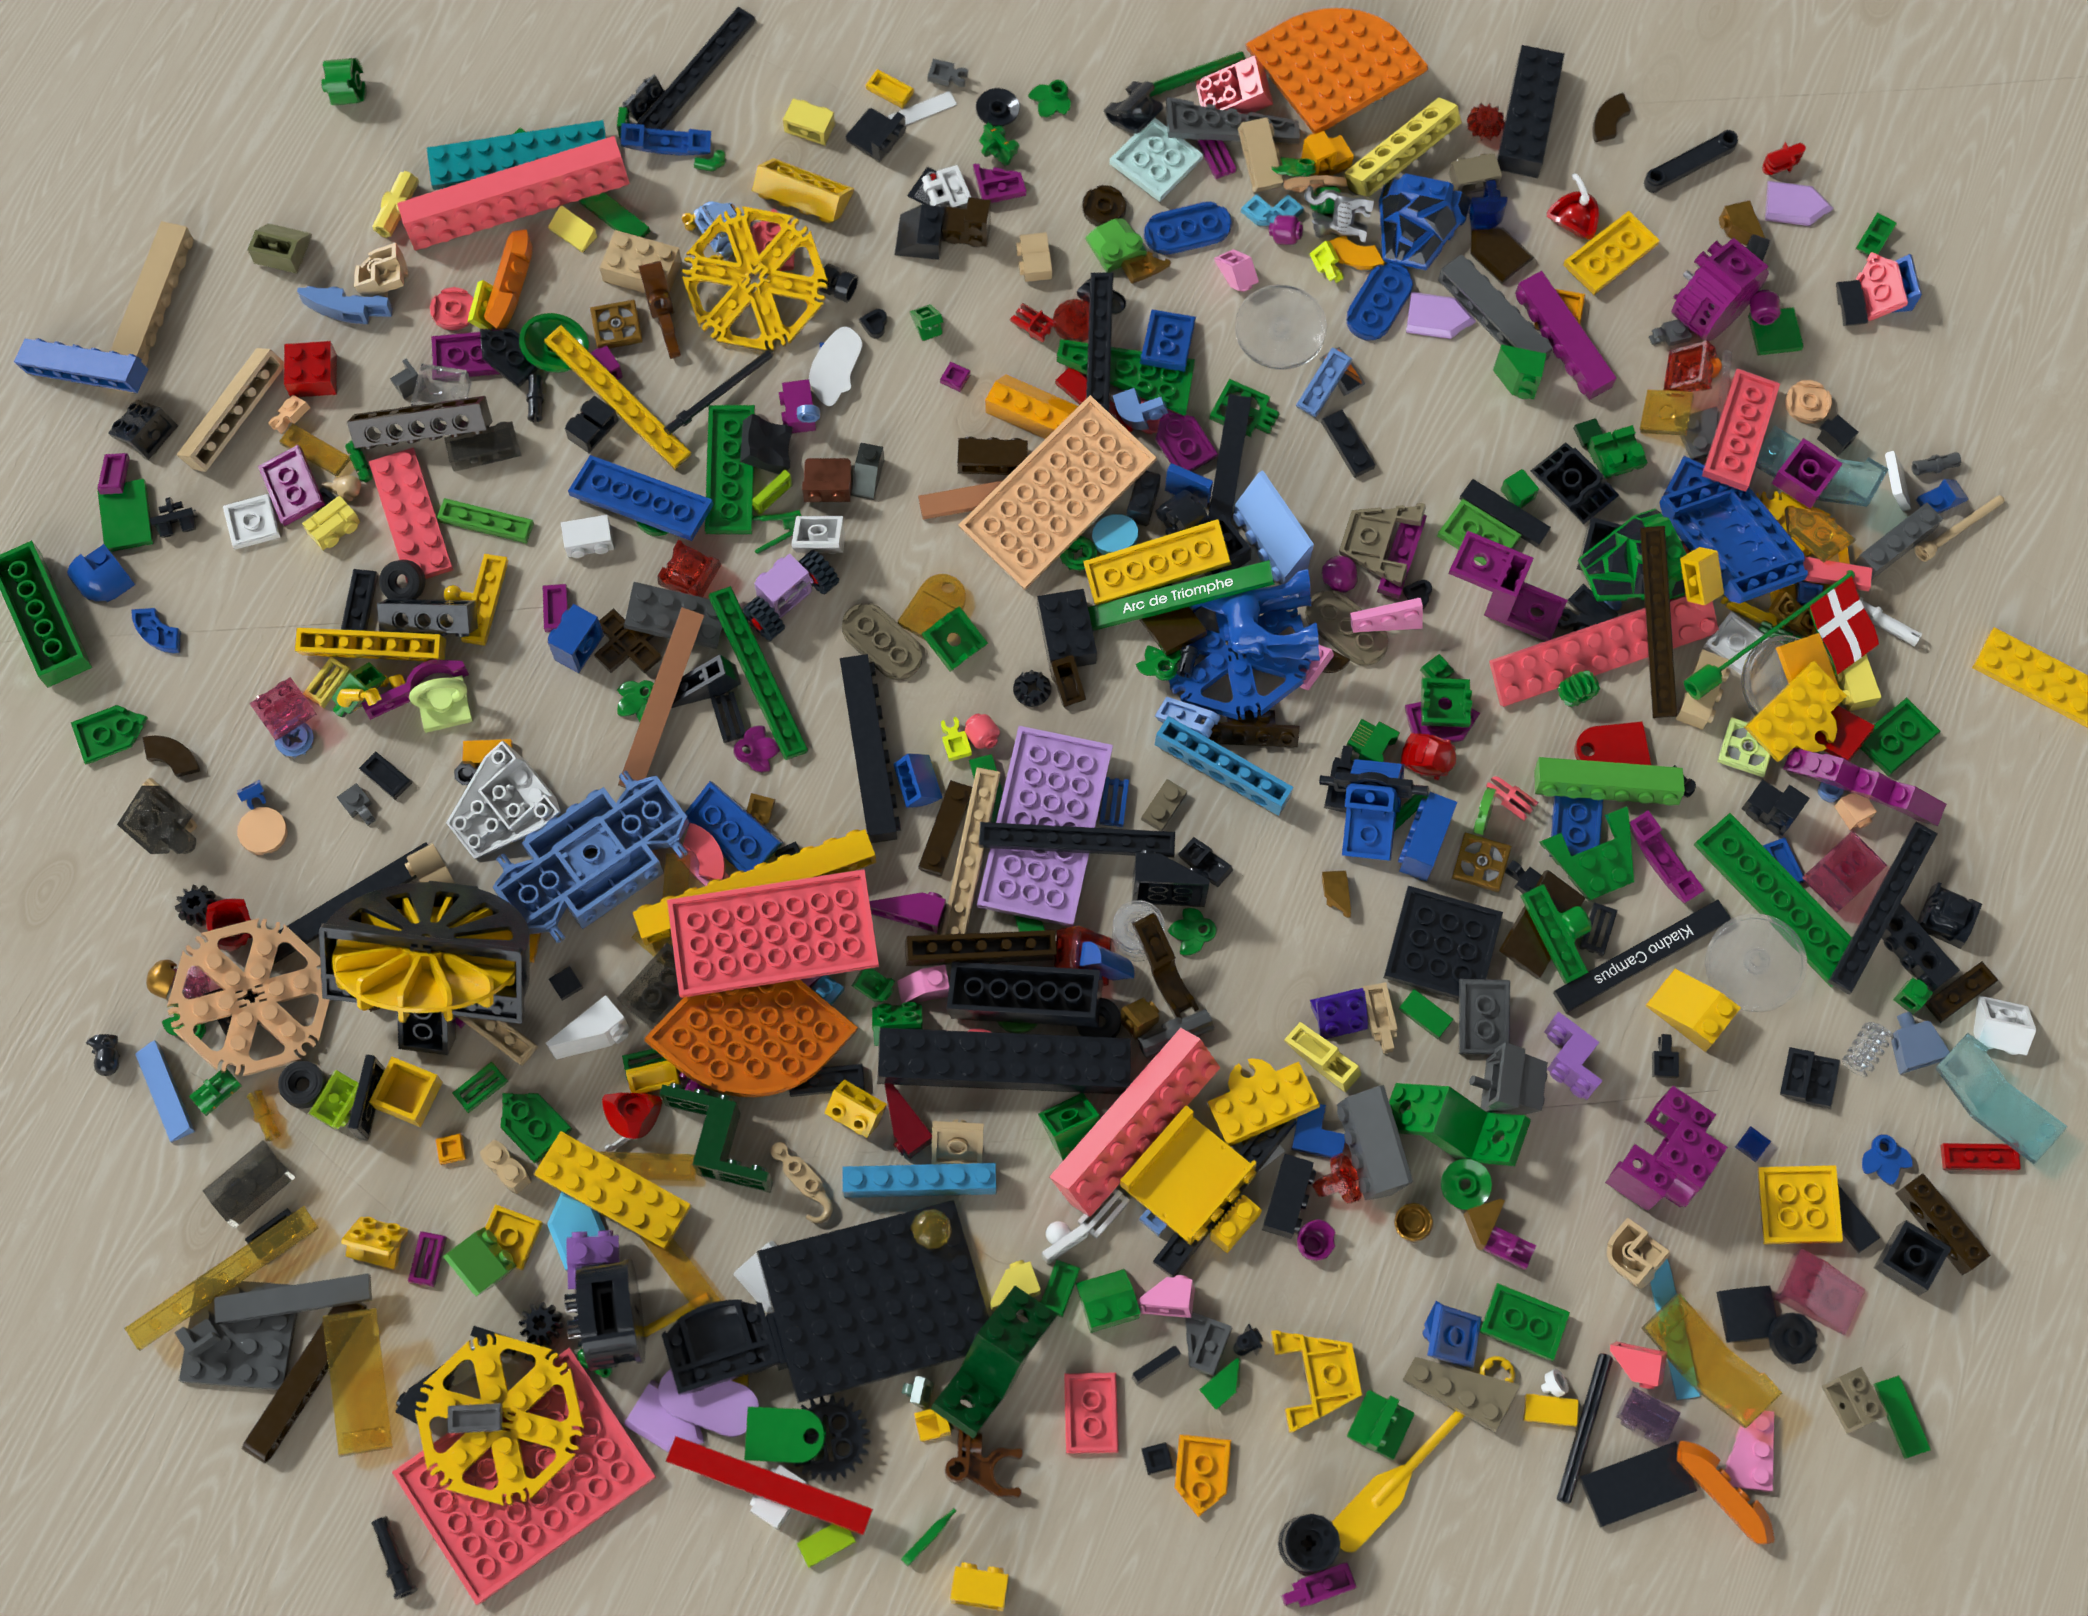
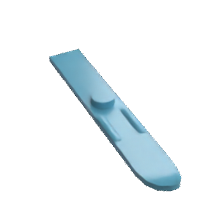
M1666 1259L1654 1273L1655 1278L1650 1282L1665 1352H1667L1676 1400L1700 1397L1668 1259Z

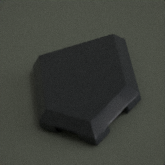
M480 329L482 359L517 388L521 387L528 380V376L533 375L540 369L530 363L523 355L519 345L520 334L514 329H503V331Z

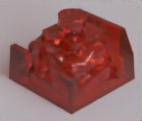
M1707 340L1669 350L1663 390L1676 398L1684 396L1685 392L1692 393L1693 391L1712 389L1711 375L1713 374L1714 367L1711 360L1717 358L1715 347Z
M678 539L673 548V557L667 563L666 568L662 567L657 575L658 585L672 591L703 598L721 567L719 559L711 555L707 557L701 552L684 545Z

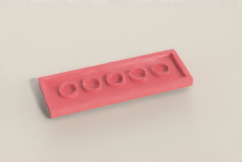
M1738 368L1736 369L1702 473L1703 477L1745 492L1747 491L1780 383Z
M414 447L369 461L399 560H410L418 564L424 572L425 579L453 571Z

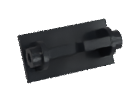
M656 75L648 79L645 78L643 83L636 89V94H632L622 103V107H627L628 112H631L635 121L664 92Z
M1250 1323L1247 1324L1243 1334L1238 1336L1234 1344L1233 1350L1235 1354L1244 1356L1254 1351L1255 1355H1258L1263 1347L1261 1344L1263 1338L1257 1328L1253 1329Z

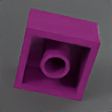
M1803 438L1779 469L1772 484L1811 509L1836 476L1843 463Z

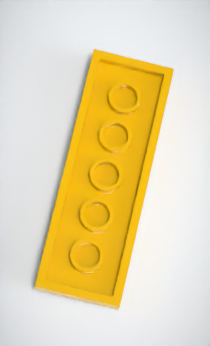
M1218 519L1083 561L1095 605L1136 595L1231 565Z
M1994 627L1990 631L1972 668L2088 728V675Z
M560 1131L533 1174L536 1178L663 1250L667 1248L691 1208L690 1203Z

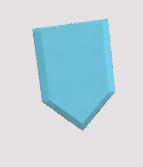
M563 1192L560 1193L547 1223L566 1271V1238L572 1237V1232L587 1231V1236H598V1231L605 1230L598 1212Z

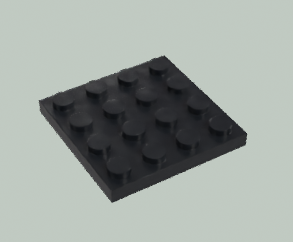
M1408 886L1383 978L1459 1000V979L1487 978L1503 912Z

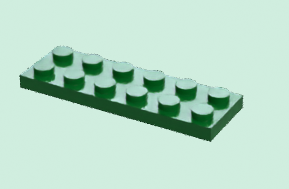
M709 405L706 497L712 499L714 505L705 519L706 535L752 534L754 466L741 463L740 459L743 420L751 414H755V405Z

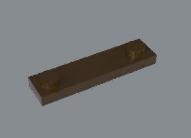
M950 780L918 869L942 876L973 787Z

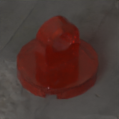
M1072 299L1061 303L1057 307L1053 320L1057 323L1054 330L1059 337L1064 340L1078 342L1088 339L1090 306L1088 302Z
M1343 1153L1332 1156L1330 1160L1331 1173L1314 1182L1313 1189L1318 1197H1325L1339 1192L1346 1203L1358 1202L1362 1197V1193L1359 1187H1357L1356 1181L1359 1179L1351 1159Z

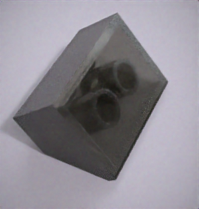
M262 1140L207 1186L203 1192L223 1219L236 1228L291 1182L295 1176L268 1144Z

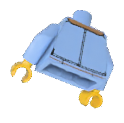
M709 201L696 209L693 215L690 213L683 214L682 221L687 231L694 230L696 225H698L701 232L704 233L720 213L724 222L727 221L724 217L725 211L728 212L730 218L736 217V206L733 203L722 204ZM725 232L718 233L710 242L714 252H719L720 254L718 256L712 255L709 258L727 260L734 253L728 234Z

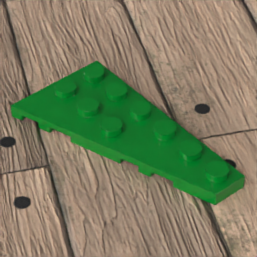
M1060 339L1056 362L1087 375L1088 343ZM1111 347L1110 385L1124 391L1135 388L1139 397L1148 401L1162 397L1167 409L1186 416L1195 359L1188 358L1184 372L1140 364L1142 351Z

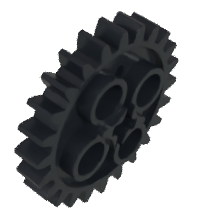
M831 1395L829 1402H826L824 1397H820L819 1404H816L813 1399L810 1400V1408L802 1404V1409L815 1413L822 1422L823 1416L826 1415L828 1417L829 1432L831 1436L835 1437V1439L831 1440L834 1461H829L828 1447L825 1442L822 1448L824 1450V1457L821 1460L795 1463L794 1466L798 1468L804 1465L803 1475L812 1471V1480H815L818 1474H820L823 1483L826 1482L828 1475H831L833 1481L836 1482L837 1474L839 1473L844 1479L847 1478L846 1470L849 1469L855 1473L856 1470L853 1464L856 1462L863 1465V1461L859 1457L860 1454L868 1455V1451L863 1448V1445L871 1444L870 1440L864 1438V1436L871 1433L870 1429L862 1428L867 1424V1419H858L862 1411L857 1410L853 1412V1402L847 1407L844 1406L845 1398L843 1397L838 1403H835L834 1395ZM837 1417L846 1419V1425L841 1430H836L832 1427V1422ZM806 1432L805 1440L809 1444H814L819 1439V1433L809 1434ZM841 1443L850 1445V1452L846 1456H840L836 1453V1448Z

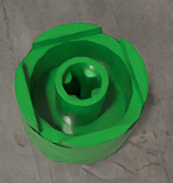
M357 58L323 61L325 79L321 80L323 92L328 93L331 105L356 104L365 100L366 83L361 81L360 74L364 72Z

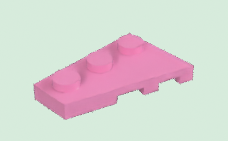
M1421 598L1350 613L1352 631L1371 632L1422 629L1423 605Z
M1747 1409L1736 1435L1731 1455L1728 1457L1725 1472L1731 1477L1732 1480L1729 1483L1734 1488L1771 1492L1773 1491L1774 1412Z

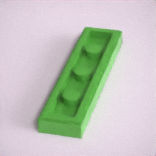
M444 498L437 516L438 522L526 544L534 525L531 519Z

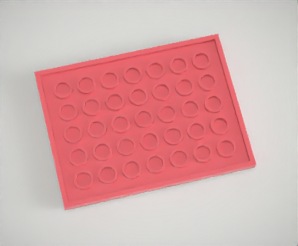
M570 1347L559 1354L560 1356L555 1359L554 1365L555 1367H561L565 1362L569 1365L561 1373L562 1375L568 1372L570 1368L572 1369L584 1428L575 1426L573 1430H579L584 1434L583 1437L574 1435L571 1438V1443L579 1446V1450L567 1448L566 1451L577 1455L532 1499H530L528 1489H525L527 1501H522L520 1493L516 1492L512 1496L513 1505H508L506 1494H504V1506L446 1490L453 1480L451 1479L447 1485L441 1486L439 1483L444 1480L445 1474L443 1471L438 1472L435 1476L430 1474L432 1469L437 1467L438 1464L427 1470L423 1450L392 1471L476 1605L484 1602L656 1478ZM554 1385L527 1413L556 1421L566 1420L569 1410L563 1387L561 1385ZM512 1412L509 1413V1415H513V1416L516 1415L515 1413H512ZM503 1417V1423L513 1424V1421ZM465 1433L445 1434L434 1442L435 1450L438 1453H445ZM519 1439L526 1476L530 1479L536 1478L554 1461L556 1452L551 1447ZM491 1447L463 1473L465 1483L488 1490H493L497 1487L498 1476Z

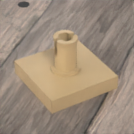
M958 1119L952 1122L933 1121L932 1164L982 1163L984 1124L967 1123L963 1119H961V1122H958Z

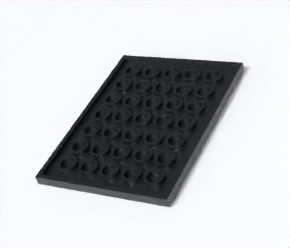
M954 1200L757 1251V1257L797 1403L964 1358L977 1333L989 1319Z

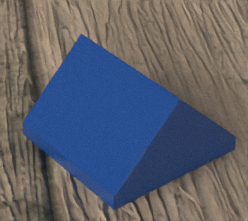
M1908 254L1895 261L1899 264L1908 304L1891 313L1913 311L1922 296L1913 257L1911 254Z

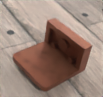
M806 459L804 481H802L804 502H851L850 459Z

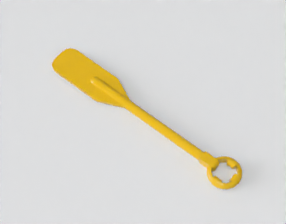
M1489 1357L1481 1365L1479 1374L1485 1375V1370L1489 1371L1494 1366V1361L1501 1362L1500 1366L1505 1371L1509 1370L1510 1378L1506 1377L1504 1381L1514 1383V1367L1504 1357ZM1455 1411L1404 1465L1375 1476L1338 1514L1332 1523L1338 1531L1341 1550L1347 1553L1358 1550L1403 1501L1412 1472L1465 1415Z

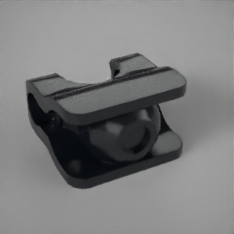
M1133 81L1125 89L1129 97L1121 102H1111L1103 111L1112 125L1122 127L1124 130L1136 134L1141 132L1164 109L1162 102L1154 100L1149 95L1155 89L1152 82L1145 81L1141 83Z

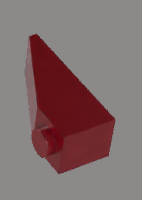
M884 1083L894 1140L896 1141L893 1146L901 1156L906 1154L911 1159L932 1143V1134L895 1086Z

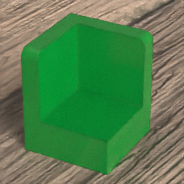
M1523 469L1506 478L1501 487V492L1519 508H1523L1535 500L1539 491L1538 486Z

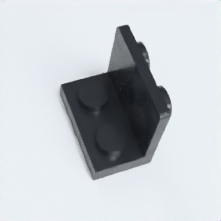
M137 400L128 406L127 412L121 419L113 423L112 429L108 434L113 438L129 443L144 459L149 460L175 431L178 425L161 407Z

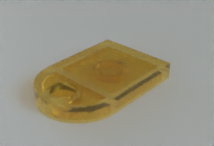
M937 574L929 577L921 585L897 623L907 631L924 639L921 634L947 613L953 611L958 606L963 610L966 603L964 586L957 578L951 575ZM945 584H952L955 589L947 593L942 590V587Z

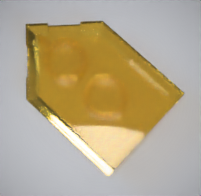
M1788 507L1789 534L1823 563L1855 542L1856 539L1821 510Z

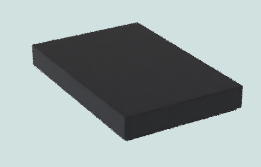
M368 1054L365 1055L348 1124V1129L359 1140L366 1141L369 1139L376 1109L369 1101L385 1071V1067L374 1055Z

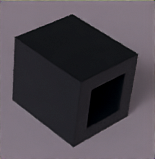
M1837 415L1832 420L1828 418L1820 426L1821 433L1817 440L1838 457L1853 443L1859 432L1840 415Z

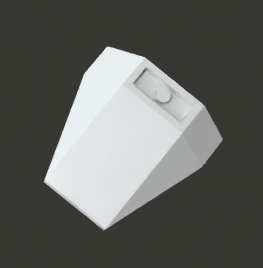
M501 741L482 760L446 824L474 859H478L526 837L533 831L541 830L550 819L558 816L561 812L557 798L530 764L507 743Z

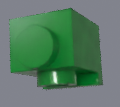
M1912 977L1905 983L1893 1000L1908 1012L1911 1011L1912 1015H1914L1923 1007L1933 992L1929 990L1923 981ZM1904 996H1905L1907 999H1909L1912 1003H1914L1915 1005L1911 1004L1908 1000H1906V999L1904 998Z

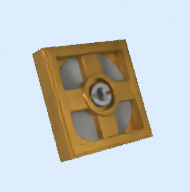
M635 299L590 307L597 348H603L607 345L610 349L643 343Z
M1465 832L1451 879L1499 892L1512 846Z

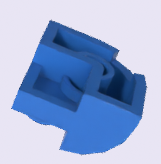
M104 544L85 557L82 554L78 555L68 567V577L88 600L109 602L135 586L132 579Z

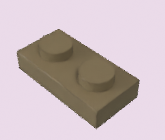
M1166 779L1142 815L1141 820L1158 831H1163L1187 795V790Z

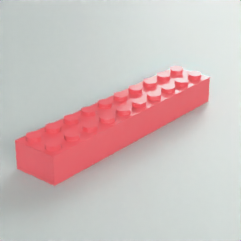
M612 136L398 202L397 205L403 225L416 251L506 222H512L522 217L534 215L538 212L557 208L567 203L576 202L593 195H599L609 190L618 189L630 183L615 137Z

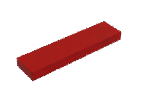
M1069 367L1055 380V384L1081 405L1086 400L1087 379L1077 370ZM1110 399L1109 413L1129 432L1134 430L1125 424L1116 409L1115 403Z

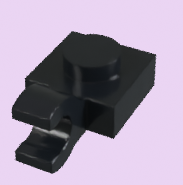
M1564 609L1562 616L1567 617L1568 621L1559 619L1557 626L1562 629L1574 627L1573 631H1578L1601 623V621L1582 613L1576 615L1571 610Z
M1514 860L1505 870L1507 875L1518 881L1514 888L1523 894L1535 888L1542 876L1532 867L1524 871L1522 866Z
M1661 1034V1037H1658L1659 1051L1652 1052V1077L1676 1079L1679 1077V1052H1672L1671 1034Z

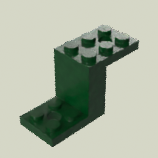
M670 1083V1086L662 1084L660 1096L665 1106L706 1116L692 1162L696 1174L771 1193L773 1181L770 1173L766 1172V1168L758 1165H752L749 1168L741 1166L742 1163L737 1160L728 1159L741 1115L737 1103L733 1101L734 1099L726 1095H719L718 1098L709 1096V1092L701 1089H695L694 1092L684 1090V1086L676 1083Z
M1014 1286L977 1333L960 1369L934 1401L931 1410L974 1439L1011 1390L1029 1354L1055 1321L1058 1314L1017 1286ZM1017 1316H1024L1028 1322L1020 1321ZM961 1400L970 1402L972 1407L967 1408L963 1406Z

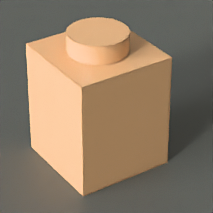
M1855 793L1842 797L1834 806L1849 830L1856 827L1862 829L1873 822L1871 818L1877 812L1868 798Z

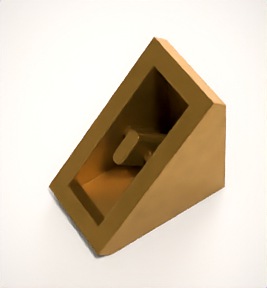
M1501 1198L1468 1209L1463 1215L1475 1246L1480 1251L1486 1246L1505 1200Z

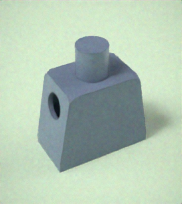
M1911 1011L1897 1016L1901 1029L1896 1030L1891 1035V1043L1900 1075L1943 1062L1951 1056L1948 1048L1930 1021L1916 1024Z

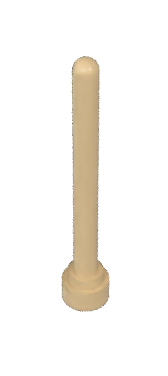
M2001 495L1995 497L1933 541L1921 542L1915 547L1917 557L1924 562L1933 558L1937 548L2003 504L2004 497Z

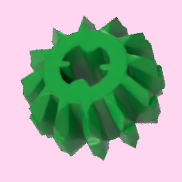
M1580 671L1562 681L1557 689L1565 705L1573 707L1591 700L1592 697L1599 693L1600 686L1592 672Z

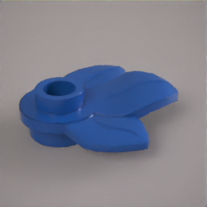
M1885 1134L1875 1137L1871 1143V1149L1866 1151L1862 1157L1863 1172L1865 1174L1877 1172L1881 1180L1889 1185L1894 1184L1897 1180L1900 1168L1912 1167V1158L1905 1148L1897 1146L1896 1141L1891 1136ZM1880 1144L1886 1145V1152L1880 1149Z

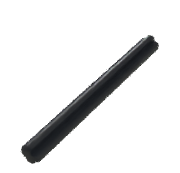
M1601 1353L1598 1355L1557 1495V1500L1564 1504H1570L1573 1499L1613 1361V1357L1608 1354Z

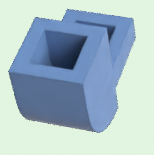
M1135 388L1113 395L1116 409L1126 425L1136 430L1149 429L1147 420H1157L1168 413L1162 397L1141 403Z

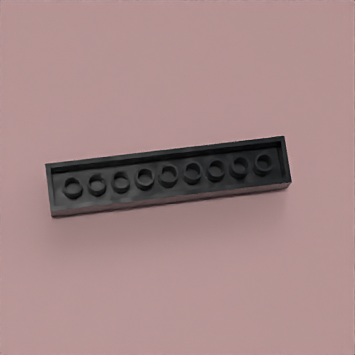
M880 1028L877 1084L1123 1094L1130 1086L1131 1038Z

